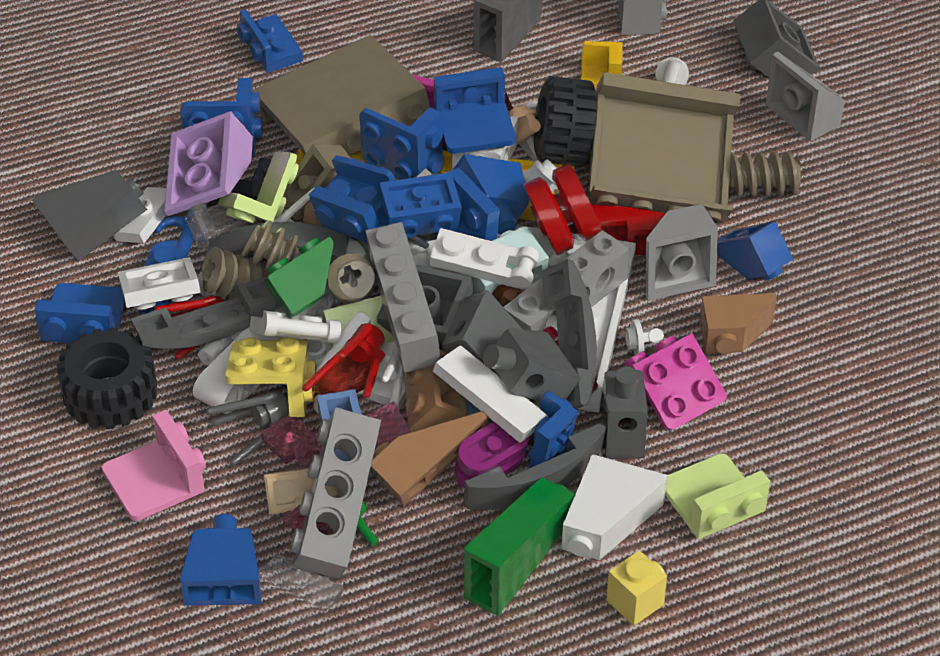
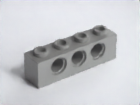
M603 230L565 259L574 261L584 282L591 308L628 279L630 248ZM542 277L503 307L523 330L543 331L545 328L552 326L557 331L556 309L545 307Z
M337 407L334 409L329 420L322 419L316 439L317 442L322 443L320 455H313L308 471V478L314 479L311 492H304L299 508V514L305 516L302 529H295L290 545V552L296 553L293 567L340 579L347 569L381 420ZM340 449L345 451L351 461L338 459L334 454V450ZM332 485L337 487L342 497L334 498L326 492L325 486ZM325 522L329 524L333 530V535L322 534L317 529L316 523Z

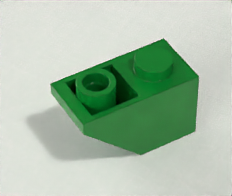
M330 236L321 242L317 237L312 239L299 249L300 256L291 262L285 257L268 269L270 275L266 278L264 285L281 310L286 313L288 319L294 318L318 302L324 295L334 245Z

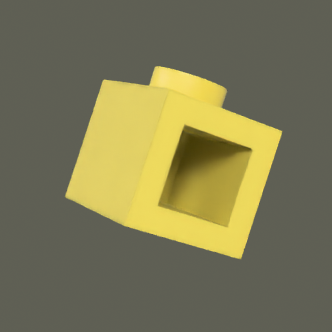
M639 550L609 571L607 601L635 626L664 605L667 575L659 563L651 561Z

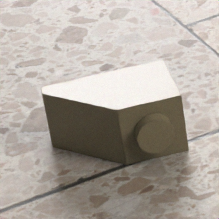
M313 144L298 164L299 168L294 181L286 186L283 197L286 198V209H289L317 185L323 188L328 186L337 175L332 159L336 155L350 158L341 145ZM305 205L292 216L294 220H300L304 217Z

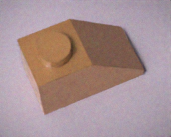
M776 293L702 296L699 322L705 354L743 352L773 324L777 299Z

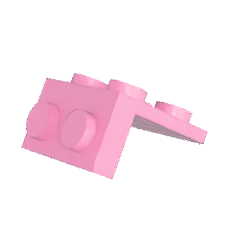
M167 410L153 415L156 441L107 461L102 466L103 475L130 519L134 521L142 520L205 492L202 470L206 469L204 457L197 447L191 448L185 427L180 421L175 423Z

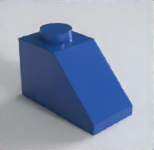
M775 221L737 228L717 240V255L747 279L762 277L764 281L770 280L783 273L782 266L793 260Z

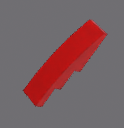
M591 204L601 229L619 241L636 243L635 255H646V238L666 214L632 207ZM573 224L568 226L571 233L578 234Z

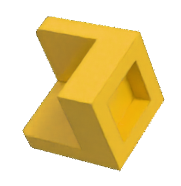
M584 41L582 47L581 80L592 81L594 87L597 88L604 72L622 75L623 42Z

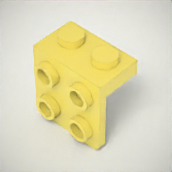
M283 337L278 340L244 338L232 344L225 377L228 384H287L289 417H305L307 402L314 401V386L307 392L302 390V386L316 373L317 365L316 360H309L308 340H298L292 337Z

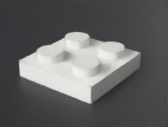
M190 257L118 272L127 308L147 309L155 306L158 301L171 299V301L180 302L192 298L193 294L201 293L198 277Z

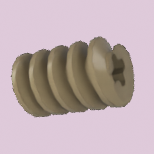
M771 152L768 160H766L763 153H757L753 161L749 153H743L739 162L736 154L731 153L729 192L731 187H735L738 197H742L744 188L749 187L751 196H756L758 187L762 186L765 196H770L772 186H776L779 196H783L786 186H790L793 195H798L801 181L798 154L794 160L791 152H784L780 160L777 152Z
M267 220L261 226H256L240 257L244 258L251 251L254 252L252 260L254 265L266 259V272H268L272 265L285 257L291 262L301 255L300 248H297L298 236L294 234L285 241V228L283 227L279 228L275 233H271V220Z
M214 246L209 249L202 264L203 289L210 294L216 292L217 296L222 298L228 296L230 300L239 297L237 285L268 276L270 273L265 271V263L254 265L252 263L253 259L242 258L239 254L234 255L233 252L222 251Z
M350 253L341 255L330 265L327 280L330 291L335 299L343 304H350L370 298L374 292L375 274L373 267L367 259ZM352 272L354 277L360 276L357 279L358 285L351 287L349 283H344L346 281L345 274Z

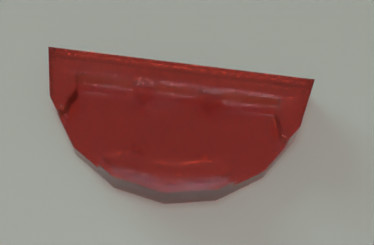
M348 354L312 387V391L324 395L354 389L356 393L364 390L371 361L358 363Z

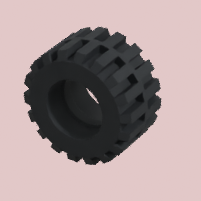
M548 76L541 88L536 107L537 115L535 119L541 125L540 130L533 135L534 151L537 160L543 163L548 159L552 164L565 165L570 163L571 166L582 167L590 154L596 130L597 94L594 84L589 80Z
M109 328V331L96 329L93 330L94 333L92 334L83 333L79 335L78 341H71L66 345L67 351L61 352L59 356L60 363H57L63 403L69 415L75 416L76 421L81 424L89 422V426L96 429L100 425L105 426L106 429H114V425L121 424L123 427L129 425L131 419L139 420L144 416L143 410L149 411L153 406V399L157 397V381L150 347L143 346L138 336L133 337V332L128 330L118 332V328Z

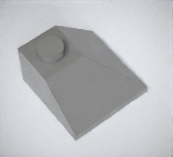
M779 52L772 54L766 106L810 142L841 126L845 100Z
M702 204L667 211L646 238V298L648 301L716 286L718 227Z

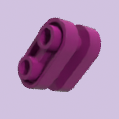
M492 422L467 437L461 443L454 468L456 482L465 489L466 480L489 472L499 466L505 475L509 474L521 465L530 436L520 443L498 424Z

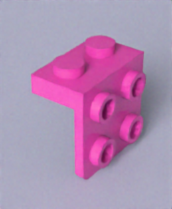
M693 333L678 341L672 335L654 346L657 351L656 353L647 357L643 351L624 362L627 367L643 372L646 397L661 424L668 431L676 429L726 400V392Z

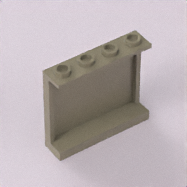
M371 34L254 89V92L260 93L261 118L266 123L274 120L304 155L313 144L341 145L348 155L361 150L359 114L365 108H369L406 126H411L430 107L426 88Z
M604 72L596 89L597 122L590 157L587 190L589 202L596 203L597 205L624 206L663 213L702 204L715 224L723 223L733 211V206L728 205L733 120L734 114L740 107L741 94Z

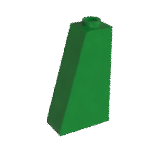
M541 477L476 536L464 549V599L499 616L562 535L563 524L574 500L575 493L569 491L561 484H555Z

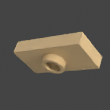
M309 467L263 474L269 514L299 510L305 491L311 492L314 480L308 478ZM332 485L325 486V490L330 496L334 498L342 497L337 487Z

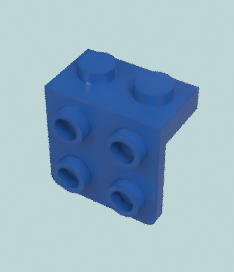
M502 67L434 77V109L441 112L442 129L444 132L443 139L449 153L457 154L499 148L516 143V134L505 104V74Z
M238 78L236 101H186L181 104L180 113L183 129L231 111L253 136L252 157H255L257 138H263V119L256 117V113H260V93L254 92L252 78Z
M429 107L410 127L369 108H365L360 112L362 159L365 163L387 168L398 180L415 178L425 168L432 175L440 171L444 163V155L442 153L444 132L442 129L441 112Z
M318 185L309 194L316 218L320 221L321 226L367 243L366 230L387 225L386 216L379 223L372 205Z
M71 283L56 285L51 301L38 300L35 308L41 341L69 343L71 341H78V336L83 333L88 335L94 333L93 330L96 329L109 331V328H118L119 330L126 305L121 287Z

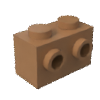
M439 349L440 358L448 354L446 351ZM435 365L405 372L403 375L410 431L415 432L467 416L465 397L433 372Z

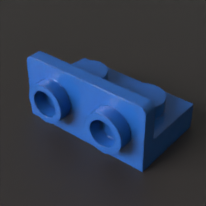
M246 9L239 11L240 24H237L239 38L242 43L247 42L254 61L260 62L267 73L303 62L302 50L277 14L253 20Z
M336 155L332 159V164L337 175L328 184L326 189L372 205L380 223L385 217V212L379 194L380 182L394 181L395 176L385 167H377L360 162L354 158L350 159Z
M460 168L449 171L452 174L462 207L459 227L450 231L489 241L497 239L500 209Z
M451 172L380 182L379 194L387 225L402 222L407 239L415 235L439 233L440 228L454 230L459 227L462 207Z
M547 391L541 399L539 409L548 416H545L538 423L532 437L535 443L528 454V458L531 459L529 468L566 453L568 437L573 434L578 411L566 399L556 396L551 391Z

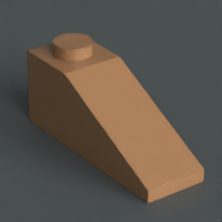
M481 411L398 436L391 443L384 442L374 451L370 467L371 472L405 506L457 458L459 447L463 440L489 425L488 416Z

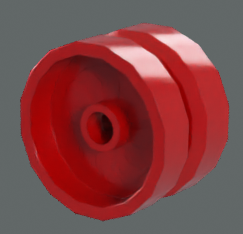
M570 163L553 170L552 180L558 191L554 195L546 180L541 177L523 184L532 204L530 209L543 236H547L557 256L574 247V239L568 227L569 225L573 224L580 238L586 242L602 231L589 199Z

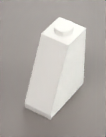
M592 454L563 524L562 550L572 552L577 556H587L601 560L663 506L668 475Z

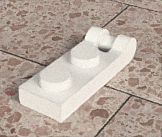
M440 228L430 256V266L518 289H527L532 284L534 275L531 271L532 268L537 267L540 253L532 247L516 248ZM508 264H512V265H516L517 267L514 268V269H511V268H507V265H508Z

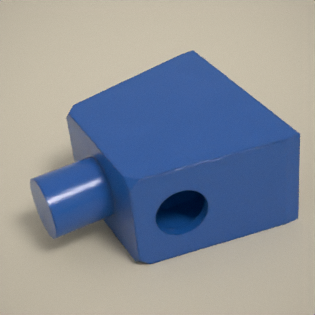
M463 154L454 169L460 168L500 209L498 234L501 235L509 230L514 231L517 228V220L529 203V197L523 186L525 180L521 164Z
M229 514L217 515L213 519V528L197 529L193 532L180 580L184 606L262 604L260 578L252 531L248 528H237V519Z

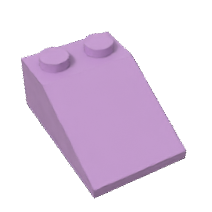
M231 111L172 133L164 210L168 216L229 195L250 165L253 136Z

